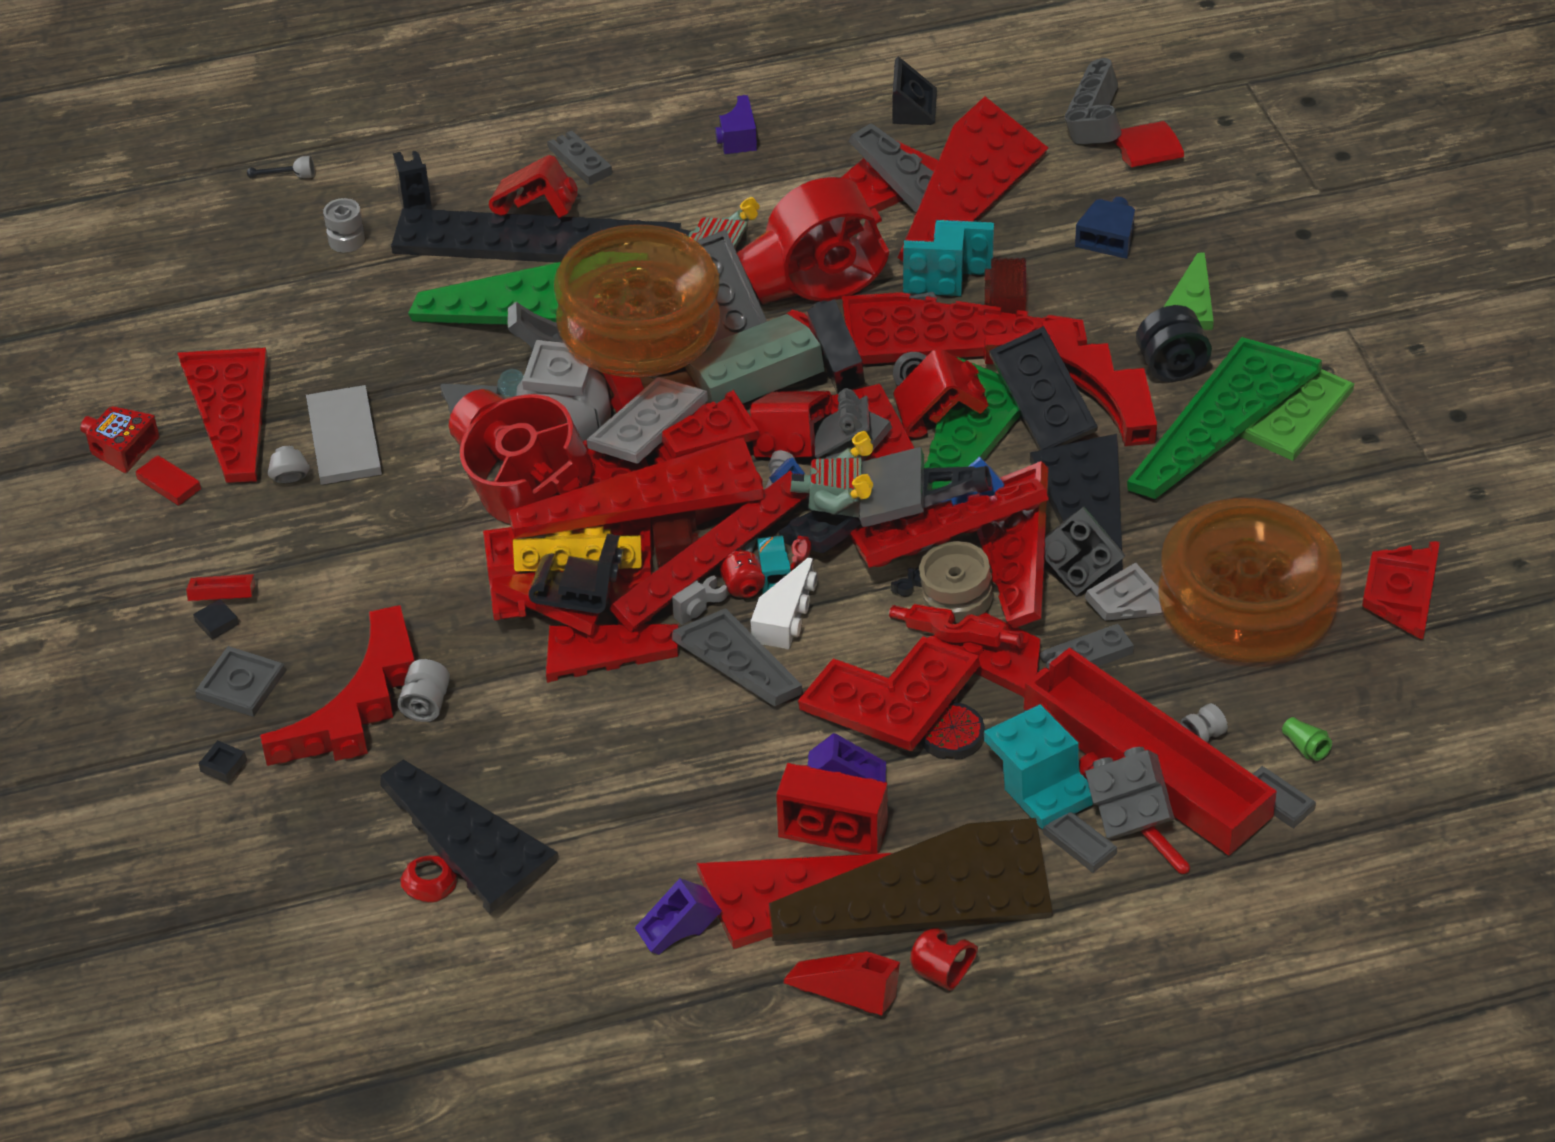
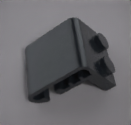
M607 534L599 561L569 556L564 572L551 570L554 563V553L544 555L540 559L529 590L530 600L536 604L590 613L603 612L612 584L617 582L619 567L621 568L624 548H618L620 536Z

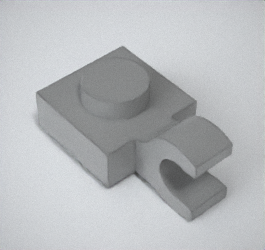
M715 576L707 578L703 584H700L698 581L692 583L672 597L674 619L681 625H684L691 619L700 616L707 609V602H720L726 599L728 596L727 586L723 585L719 589H715L717 587Z

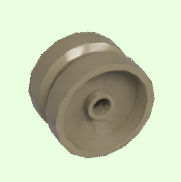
M953 541L931 548L923 556L919 565L924 606L952 610L955 616L954 624L959 623L969 614L979 616L985 613L991 605L993 591L988 556L981 548L968 542Z

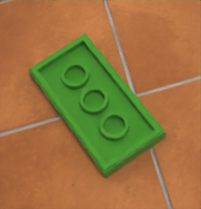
M1322 369L1312 379L1240 433V437L1294 461L1354 390V383Z

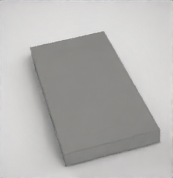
M657 377L587 439L588 449L638 464L662 442V431L689 415L691 416L708 401L707 391Z
M362 385L306 395L321 485L381 475L366 386Z

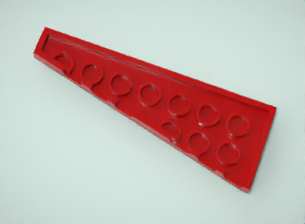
M743 437L509 510V519L514 539L760 500L764 499V491Z

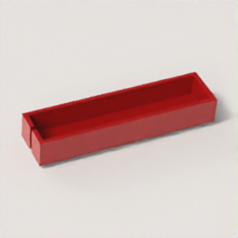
M1070 647L1050 662L1049 669L1044 667L1025 683L1024 710L1027 711L1041 704L1079 743V749L1084 753L1094 752L1100 759L1110 757L1113 758V761L1125 758L1124 752L1134 747H1144V750L1156 753L1159 758L1174 817L1227 855L1232 854L1273 817L1277 793L1275 789Z

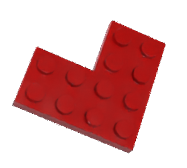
M922 636L889 678L833 658L799 698V710L903 749L913 751L980 666L979 656Z

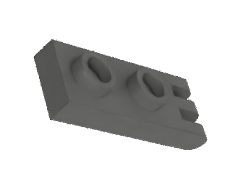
M573 131L567 132L566 137L564 135L558 136L556 138L557 142L554 139L547 142L549 149L588 185L612 175V166Z
M1115 624L1045 649L1041 652L1040 658L1049 669L1050 662L1070 647L1098 667L1133 654L1134 645L1120 625Z

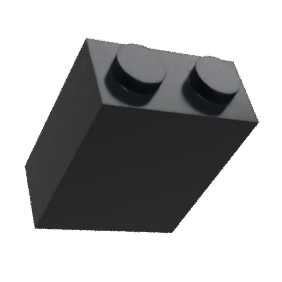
M835 299L829 302H817L811 309L807 310L809 327L821 345L823 363L837 394L843 389H852L865 384L862 359Z

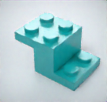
M936 220L934 242L904 240L903 293L923 294L934 292L935 295L961 296L963 274L992 275L994 223Z
M1041 704L984 731V741L1003 760L1005 791L1031 818H1036L1037 825L1041 829L1070 812L1075 814L1093 805L1088 780L1079 772V743Z

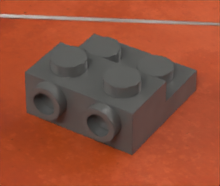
M1144 747L1128 749L1124 752L1125 758L1113 761V758L1110 757L1096 760L1093 762L1094 768L1085 771L1093 804L1099 806L1106 837L1110 840L1174 820L1158 755L1149 750H1144Z

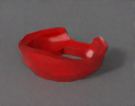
M421 856L407 864V868H405L400 878L401 887L407 895L416 900L438 902L455 889L457 873H454L440 856ZM431 861L442 868V873L437 878L427 880L418 877L415 870L418 863Z

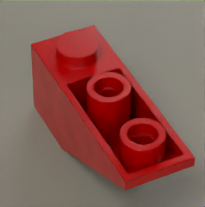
M868 951L798 961L784 978V984L796 987L804 992H812L827 997L834 1002L845 1003L863 1009L868 1013L883 1015L896 998L900 962Z

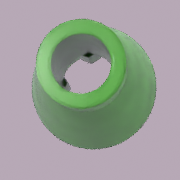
M1295 717L1289 718L1282 727V733L1292 741L1306 759L1319 761L1329 753L1332 747V740L1329 738L1327 731L1299 721Z

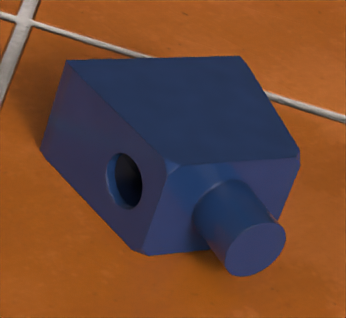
M1115 197L1112 202L1102 199L1095 200L1076 224L1075 247L1127 259L1134 230V207L1129 206L1128 201L1123 197Z

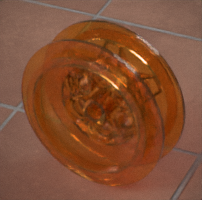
M1232 498L1215 501L1186 514L1171 528L1166 536L1161 553L1162 572L1158 586L1159 604L1167 622L1176 633L1188 643L1206 653L1240 662H1268L1284 659L1314 645L1323 637L1332 624L1337 606V590L1342 574L1340 553L1332 537L1318 522L1293 507L1258 498Z

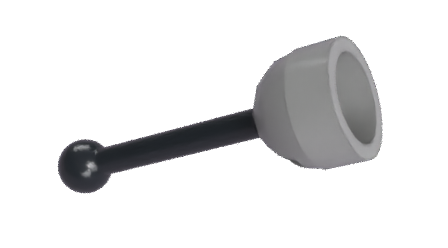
M310 155L297 158L293 166L258 170L251 167L247 170V176L249 178H256L257 175L294 171L299 178L306 179L314 178L315 168L313 158Z

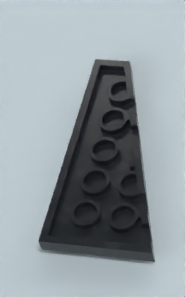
M1117 433L1030 452L1031 465L1042 461L1048 467L1047 496L1059 523L1061 524L1079 509L1085 507L1122 550ZM1121 559L1090 584L1091 588L1122 571L1123 560Z
M403 759L381 775V787L400 809H405L410 814L413 825L418 830L422 829L427 834L430 845L454 873L460 874L466 880L468 890L473 895L477 894L482 899L483 907L489 914L557 863V851Z

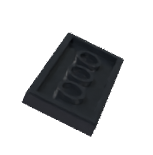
M1044 326L989 351L993 363L1039 450L1066 445L1098 431L1095 420Z

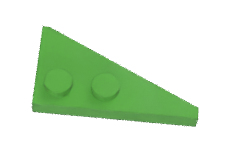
M1197 253L1164 307L1171 305L1186 306L1195 312L1203 330H1213V313L1205 253Z

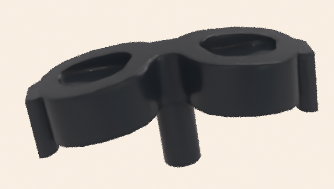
M919 567L915 570L909 568L908 578L891 582V591L901 596H909L913 593L914 586L922 587Z

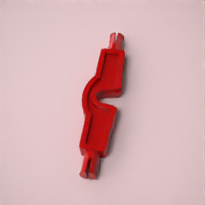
M914 604L910 609L892 605L889 610V617L904 620L907 628L933 633L937 638L947 642L964 643L970 641L998 647L1002 642L1021 646L1024 639L1022 632L1007 630L1005 623L973 614L967 615L958 624H954L955 616L950 609Z

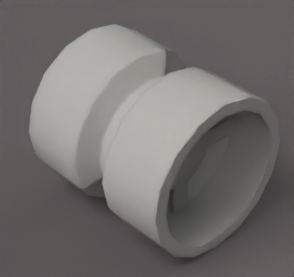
M347 198L329 202L323 209L329 246L331 249L342 253L359 249L365 242L359 204Z
M428 659L412 662L405 678V685L402 687L398 699V708L406 717L420 722H428L437 718L442 707L443 696L446 694L450 681V673L447 668L436 661Z

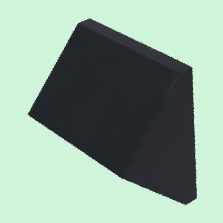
M898 56L894 64L892 124L932 125L935 123L937 87Z

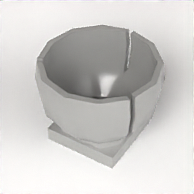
M536 340L524 377L517 386L516 396L538 394L559 401L570 413L582 441L587 440L611 419V396L607 381L593 367L596 358V346Z

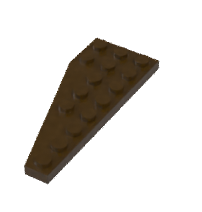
M1036 818L967 823L769 903L772 941L1051 918L1053 913Z

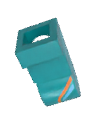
M783 536L757 538L758 556L761 562L762 573L765 576V584L762 588L763 594L776 584L767 580L768 576L780 574L785 577L791 572L787 552H785Z

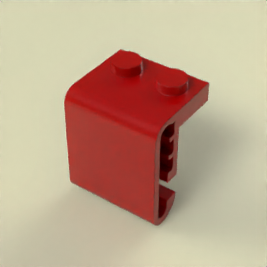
M547 155L502 179L489 200V208L495 214L505 215L510 210L513 202L519 208L544 194L560 218L569 213L578 195V188L573 178L566 175L558 160L552 155Z
M935 349L894 390L893 396L905 432L909 437L918 438L927 434L922 418L926 412L929 419L937 423L958 401L980 414L989 406L984 394L985 388L980 383L977 375L979 372L971 362H963L943 349Z
M770 392L753 402L750 414L759 429L758 439L753 440L754 457H772V454L778 450L786 451L793 455V457L814 456V423L824 418V414L830 413L832 407L831 392Z

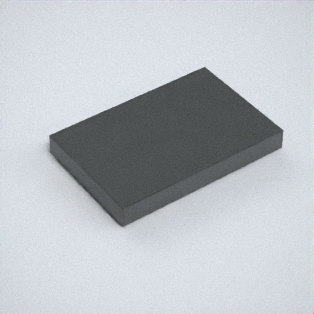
M921 447L861 462V475L868 474L873 482L871 495L867 499H860V521L863 527L924 512V453Z

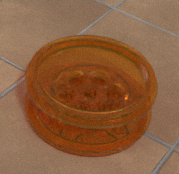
M624 225L596 232L579 241L567 252L555 275L554 291L558 303L556 314L558 333L566 347L579 361L597 371L622 377H651L670 373L687 366L700 357L709 347L718 331L720 324V310L717 302L719 273L716 265L704 247L691 237L676 230L654 225Z

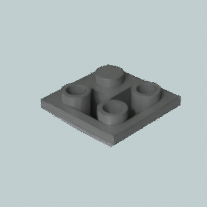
M1085 507L1079 509L1045 536L1044 558L1076 596L1126 556Z

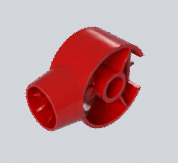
M826 177L806 182L785 195L773 209L768 219L766 232L738 251L737 255L762 305L796 294L813 301L842 299V296L853 295L869 285L879 275L887 262L890 251L876 225L882 221V218L876 208L869 209L856 183L844 178ZM848 217H859L866 220L864 226H862L859 218H856L848 223L847 219Z
M479 389L463 396L450 414L448 426L451 436L460 445L462 466L483 506L497 520L510 524L509 510L550 498L556 493L563 494L565 493L563 487L576 477L582 487L588 485L592 471L590 455L570 413L559 401L538 394L518 395L505 399L493 391ZM500 459L503 464L494 482L486 480L490 470Z

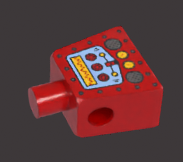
M114 406L109 407L98 419L86 416L80 426L81 432L86 434L90 452L95 457L126 474L160 437L154 415Z

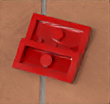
M1165 121L1121 129L1120 137L1112 141L1121 148L1122 160L1130 167L1184 157V150L1177 136Z

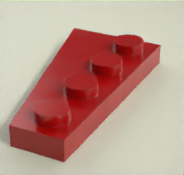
M643 624L633 632H630L624 625H595V631L592 635H588L568 625L549 626L546 665L547 683L558 681V676L572 673L574 677L588 675L587 670L606 667L607 671L619 669V666L623 663L632 661L639 665L678 657L679 644L672 640L673 630L679 628V625Z

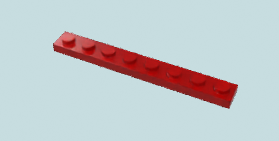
M791 471L787 472L763 490L764 499L747 502L612 603L609 610L630 632H633L673 601L672 597L692 583L699 582L720 566L729 554L741 550L807 500L809 493L790 492L791 475L793 473Z

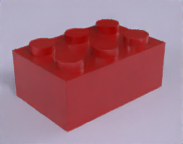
M787 763L776 793L778 837L858 854H879L888 827L887 782L846 775L841 772L811 768L807 765Z

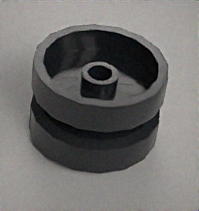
M1171 305L1162 307L1149 314L1136 331V343L1152 375L1160 381L1173 383L1186 380L1202 370L1211 357L1212 346L1195 312L1186 306Z

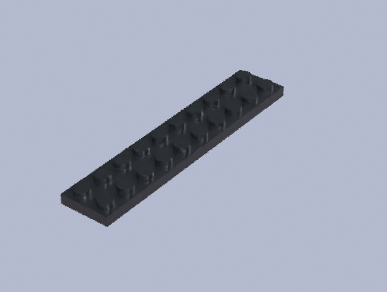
M402 208L391 248L392 254L557 263L590 255H619L623 236L626 235L677 244V234L681 229V223L617 220L610 218H559L558 216L528 214L498 215L495 213Z

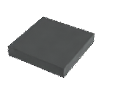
M227 646L195 690L197 699L254 717L286 672L285 665Z

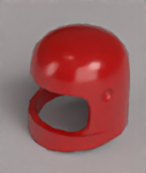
M936 928L926 930L917 938L912 947L910 955L912 969L921 977L948 991L953 990L973 964L978 953V946L966 939L960 940L955 945L947 944V933L944 930ZM966 949L964 959L961 962H955L954 960L958 954Z

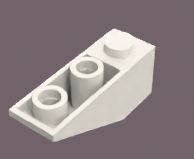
M807 558L759 597L751 619V634L762 645L790 649L793 637H799L802 625L801 614L807 613L810 602L809 591H814L817 585L818 573L813 572V558Z

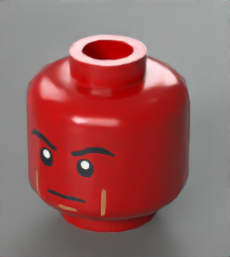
M743 550L734 551L726 557L721 565V576L727 586V591L732 596L738 598L753 597L764 587L765 576L762 573L761 562L754 553Z

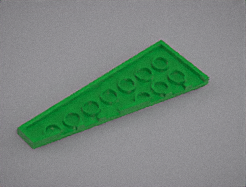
M1241 337L1128 479V491L1153 499L1159 497L1322 370V360Z

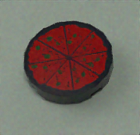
M951 702L921 739L920 744L928 753L937 758L946 759V756H955V760L966 758L974 754L982 746L985 731L983 718L970 706Z

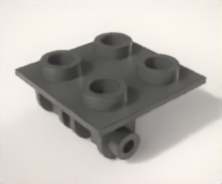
M848 388L839 392L838 411L815 423L816 458L835 452L840 445L853 439L857 433L869 430L867 396L859 399L855 392Z

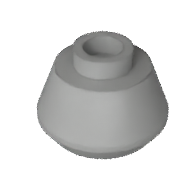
M282 446L277 448L276 453L271 455L268 476L277 483L295 482L306 477L310 466L299 450L294 449L293 446Z

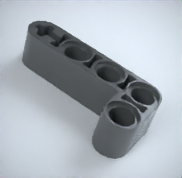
M1108 58L1096 59L1088 65L1065 114V121L1073 143L1111 142L1119 138L1122 133L1115 108L1110 105L1117 90L1118 82L1112 62Z

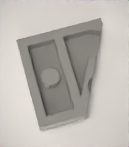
M1137 563L1130 565L1087 590L1085 599L1105 621L1166 615L1172 613L1175 607L1172 601Z

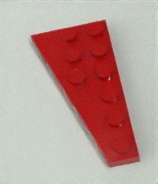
M1038 479L1001 487L995 492L996 495L980 496V493L969 495V501L953 505L952 500L925 507L923 513L859 529L857 527L849 536L869 568L873 566L883 567L894 558L902 555L911 556L917 554L923 547L931 544L939 545L946 543L952 536L963 532H975L981 528V525L986 523L1004 521L1015 512L1036 509L1042 502L1049 499L1044 486Z

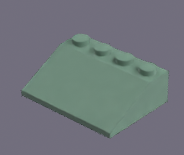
M789 314L782 315L703 346L681 360L697 388L707 391V403L713 401L715 403L725 399V394L734 389L743 404L824 372L820 343L806 325Z

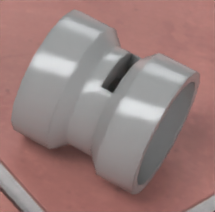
M1212 703L1200 708L1198 714L1185 716L1180 722L1181 725L1206 742L1209 741L1210 737H1219L1226 733L1228 728L1224 714Z

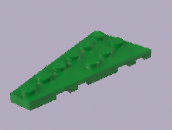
M972 363L979 372L977 375L980 383L985 388L984 394L989 406L980 414L958 401L937 422L935 436L931 442L929 456L924 464V468L968 467L979 456L984 460L1017 421L1021 414L1000 374ZM934 481L932 490L946 486L951 481Z

